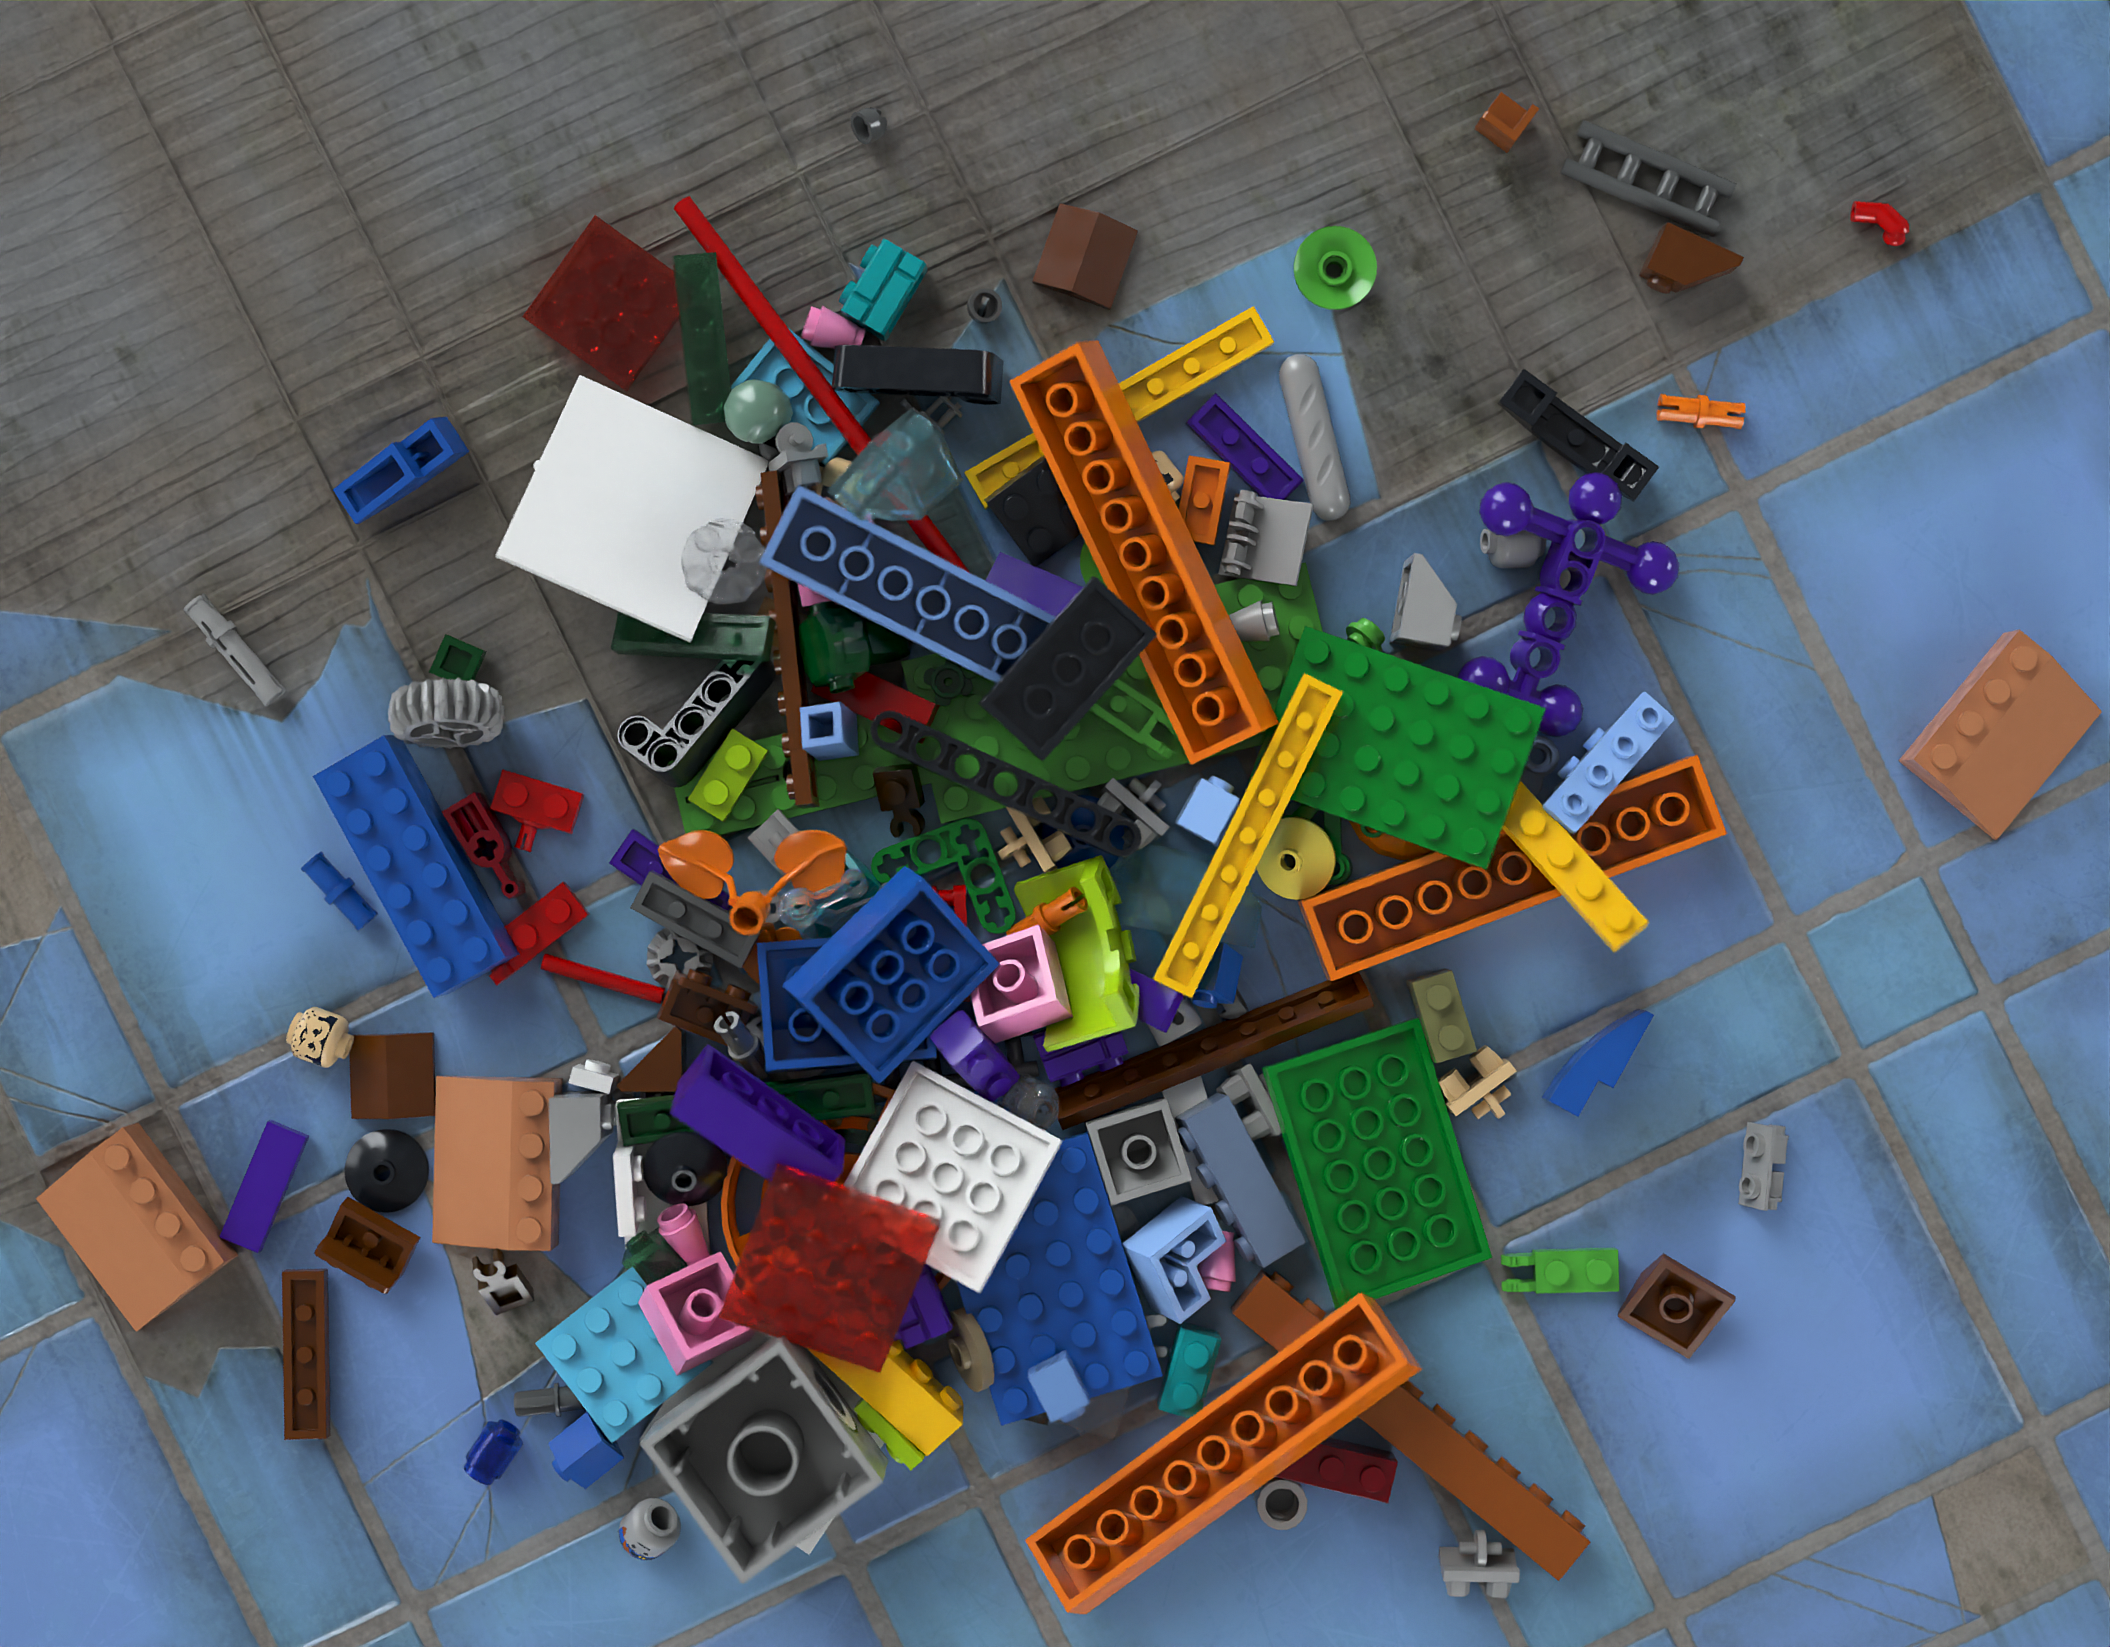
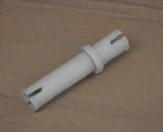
M205 594L197 596L184 607L183 611L198 625L207 637L205 640L211 648L216 647L245 683L255 692L265 707L275 702L286 692L284 686L275 679L257 655L236 632L237 626L231 620L227 621Z

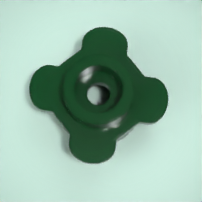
M946 659L944 665L936 669L929 668L924 673V682L931 685L935 693L934 700L940 706L950 705L953 698L959 695H969L973 689L972 681L965 678L961 671L962 666ZM946 678L952 679L950 686L944 684Z

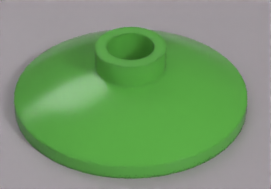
M1343 226L1324 227L1311 233L1299 246L1293 265L1294 279L1303 296L1314 305L1328 310L1346 309L1359 303L1370 292L1377 274L1376 256L1369 242L1358 232ZM1330 264L1338 265L1341 269V275L1337 278L1328 276L1326 267Z

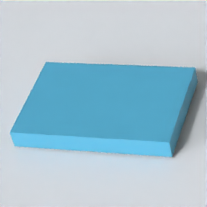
M790 330L832 386L834 364ZM769 339L731 385L730 389L732 390L737 385L752 379L770 382L779 386L790 398L793 411L790 423H800L811 432L813 437L811 450L819 444H826L828 457L821 461L826 466L830 460L840 454L848 442L772 340ZM836 391L861 426L880 404L871 394Z

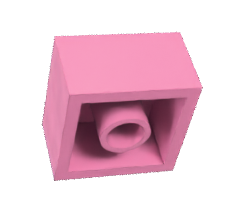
M1040 925L983 944L1000 965L971 993V999L978 1028L994 1043L1073 1017L1055 942Z
M721 1251L647 1285L638 1301L677 1376L750 1341L761 1325Z

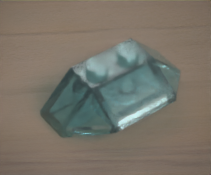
M911 408L875 437L827 492L859 520H872L874 517L888 520H921L962 483L963 478L944 436L932 426L927 418L919 415Z
M1147 844L1141 850L1134 852L1115 865L1109 871L1122 901L1121 904L1115 905L1120 924L1175 934L1213 856ZM1248 885L1220 942L1255 948L1262 906Z

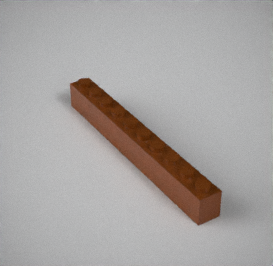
M1262 1269L1230 1307L1233 1315L1279 1352L1320 1323L1327 1314L1310 1298L1307 1297L1302 1302L1291 1293L1294 1285L1280 1273L1274 1271L1270 1276ZM1409 1379L1358 1415L1361 1420L1558 1581H1560L1591 1543L1582 1532L1586 1525L1567 1509L1561 1515L1549 1504L1554 1499L1535 1483L1530 1488L1517 1479L1521 1472L1502 1456L1498 1461H1495L1485 1452L1489 1446L1471 1430H1468L1465 1435L1452 1425L1456 1418L1438 1403L1431 1408L1423 1402L1420 1397L1424 1392Z

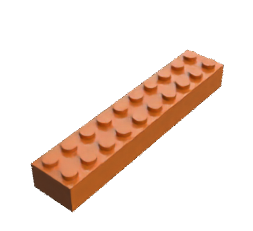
M1099 341L1078 342L1010 380L1009 382L1106 587L1158 634L1139 656L1190 764L1192 765L1278 724L1279 721Z
M1698 755L1686 756L1622 780L1576 833L1571 834L1567 831L1608 878L1727 834ZM1502 829L1488 870L1439 852L1431 851L1297 902L1325 977L1329 981H1334L1562 896V894Z
M1360 1292L1025 1539L1067 1613L1086 1615L1411 1378L1422 1368L1376 1300Z

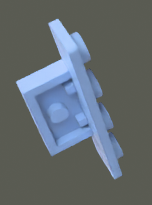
M1642 692L1609 729L1604 732L1598 727L1582 745L1587 752L1580 760L1573 756L1561 768L1557 775L1562 778V781L1555 787L1554 793L1543 804V809L1569 833H1576L1674 721V717L1649 694Z

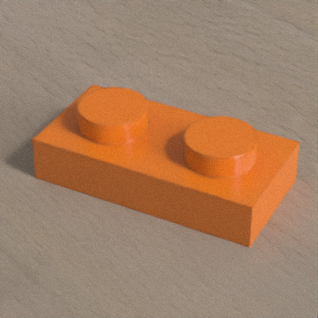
M1191 455L1188 457L1178 510L1195 543L1216 545L1231 467L1230 462Z

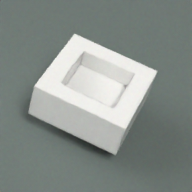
M586 1059L585 1065L578 1064L572 1068L569 1083L610 1094L616 1090L619 1074L609 1072L611 1067L609 1064Z

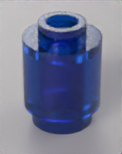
M500 1419L498 1422L489 1421L466 1454L467 1462L463 1467L465 1472L471 1478L484 1485H491L495 1479H500L523 1446V1441L519 1437V1429L506 1420Z

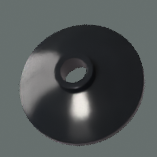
M381 1129L366 1134L353 1145L346 1158L345 1180L349 1191L360 1204L373 1211L390 1213L408 1207L420 1197L428 1181L429 1165L423 1148L413 1137L399 1130ZM379 1165H385L389 1168L390 1176L387 1180H382L377 1176Z
M688 1131L673 1132L655 1141L647 1150L643 1160L644 1181L657 1198L668 1204L686 1203L688 1207L700 1205L714 1198L723 1188V1181L727 1176V1160L721 1148L703 1135ZM688 1174L691 1178L683 1179L678 1177V1175Z

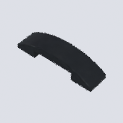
M1523 369L1498 404L1538 439L1585 473L1597 472L1609 476L1618 484L1622 496L1634 502L1659 466L1626 442L1622 445L1557 398L1556 391Z

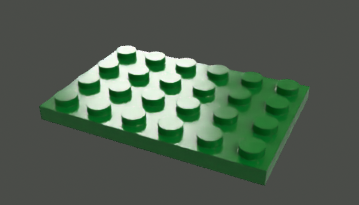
M1305 626L1274 709L1278 721L1280 722L1304 673L1343 693L1290 800L1488 870L1546 709ZM1278 724L1267 729L1248 784Z
M1411 1018L1262 1068L1335 1310L1339 1309L1360 1292L1377 1299L1492 1258L1419 1018Z

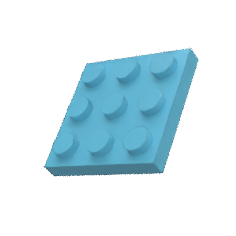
M634 1264L535 1343L611 1443L618 1440L713 1364V1361L709 1360L678 1376L676 1375L638 1304L646 1286L652 1284L638 1264Z

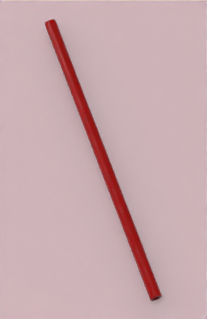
M687 196L679 201L673 208L865 467L869 469L871 475L927 550L971 573L836 391L832 389L830 383L693 199Z

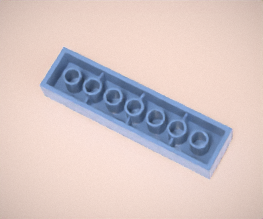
M799 485L796 487L759 561V564L995 684L1055 618V616Z

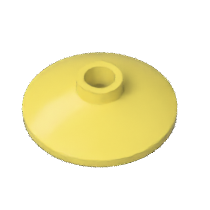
M1287 817L1279 820L1256 868L1264 884L1275 894L1287 899L1302 900L1318 894L1330 882L1336 865L1335 850L1329 836L1319 825L1305 818ZM1286 854H1290L1295 858L1296 865L1294 868L1286 865L1284 861Z

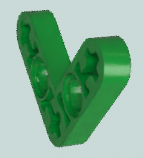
M961 819L883 848L872 859V874L883 884H887L892 879L888 873L881 874L878 866L884 864L883 856L890 854L892 859L905 857L906 855L901 848L908 845L910 846L911 859L918 867V870L913 872L918 875L957 861L983 928L988 932L999 934L1009 930L1015 923V907L984 826L975 819ZM968 825L970 830L978 829L980 837L975 839L977 851L980 852L983 848H986L989 857L976 858L967 865L964 864L962 856H969L971 854L966 844H958L956 837L962 834V826ZM927 839L935 840L941 847L940 858L932 864L922 862L917 854L919 844ZM909 864L897 868L896 873H898L904 866L909 868ZM978 864H988L995 872L994 882L987 888H979L971 881V871ZM998 887H1001L1004 895L995 896L997 904L1000 908L1007 907L1010 914L1004 918L1005 925L998 927L995 921L988 923L985 915L991 912L988 900L979 904L977 895L989 894Z

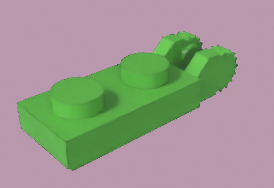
M1119 678L1089 710L1139 745L1144 743L1171 762L1176 755L1167 744L1159 742L1149 735L1156 723L1159 722L1177 737L1168 716L1164 713L1165 710Z
M1616 1248L1532 1250V1253H1507L1501 1255V1265H1506L1507 1267L1533 1265V1279L1508 1278L1502 1281V1291H1534L1536 1294L1619 1292L1618 1249Z

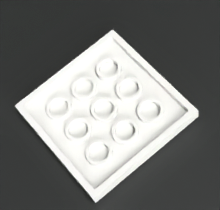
M912 1061L830 1211L976 1292L981 1293L1059 1150L1062 1141Z

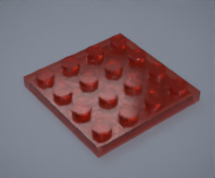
M777 1163L722 1303L718 1318L777 1338L785 1336L791 1343L880 1373L940 1228V1219Z

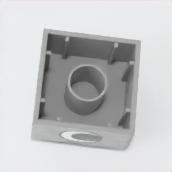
M785 1328L655 1421L640 1443L741 1584H744L883 1483L888 1464L885 1454L869 1432L861 1425L858 1417L810 1351Z

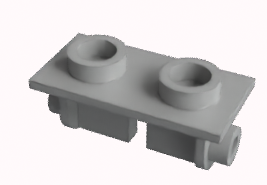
M1747 1122L1746 1136L1743 1143L1742 1176L1739 1182V1205L1768 1211V1209L1777 1210V1203L1782 1202L1784 1172L1772 1171L1773 1163L1785 1164L1787 1142L1789 1140V1135H1785V1126L1771 1124L1768 1126Z

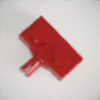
M502 769L490 809L512 816L522 824L514 848L531 852L538 829H555L568 834L573 833L584 794Z

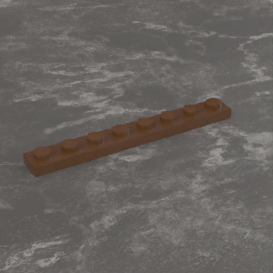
M777 470L761 472L762 485L756 486L757 505L760 511L764 510L766 526L760 527L763 551H765L787 507V495H784L782 476ZM765 568L766 588L768 593L773 592L775 608L769 609V623L772 634L778 635L779 650L773 651L775 672L777 675H782L783 691H779L777 694L778 708L781 717L786 716L788 733H782V747L785 758H791L792 774L786 776L787 792L789 799H795V805L802 809L820 807L815 758L802 749L800 708L808 707L809 702L806 673L798 646L800 617L796 582L769 568Z
M1358 971L1334 981L1326 980L1253 1009L1239 1018L1223 1021L1125 1060L1123 1064L1102 1072H1095L1070 1085L1048 1091L1063 1131L1374 1007V1004Z

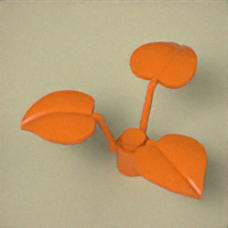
M706 830L692 831L662 843L657 850L665 869L680 887L702 899L717 897L722 892L724 882H726L730 896L728 904L733 906L729 915L730 924L733 929L743 935L758 934L759 931H762L743 966L747 974L760 985L757 943L804 940L801 933L793 927H781L775 930L773 923L765 922L770 914V902L790 881L799 894L808 898H822L831 894L837 889L845 874L847 846L842 839L826 831L802 830L795 832L780 843L774 855L776 865L786 875L765 895L757 891H748L740 897L737 895L734 878L727 874L734 864V854L728 842L720 835Z

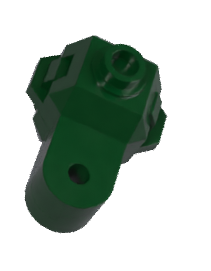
M833 601L812 605L809 608L811 614L798 627V646L807 676L816 688L829 687L832 694L846 692L855 688L854 680L868 672L870 665L897 661L910 654L906 638L873 621L865 622L859 614L847 608H835Z

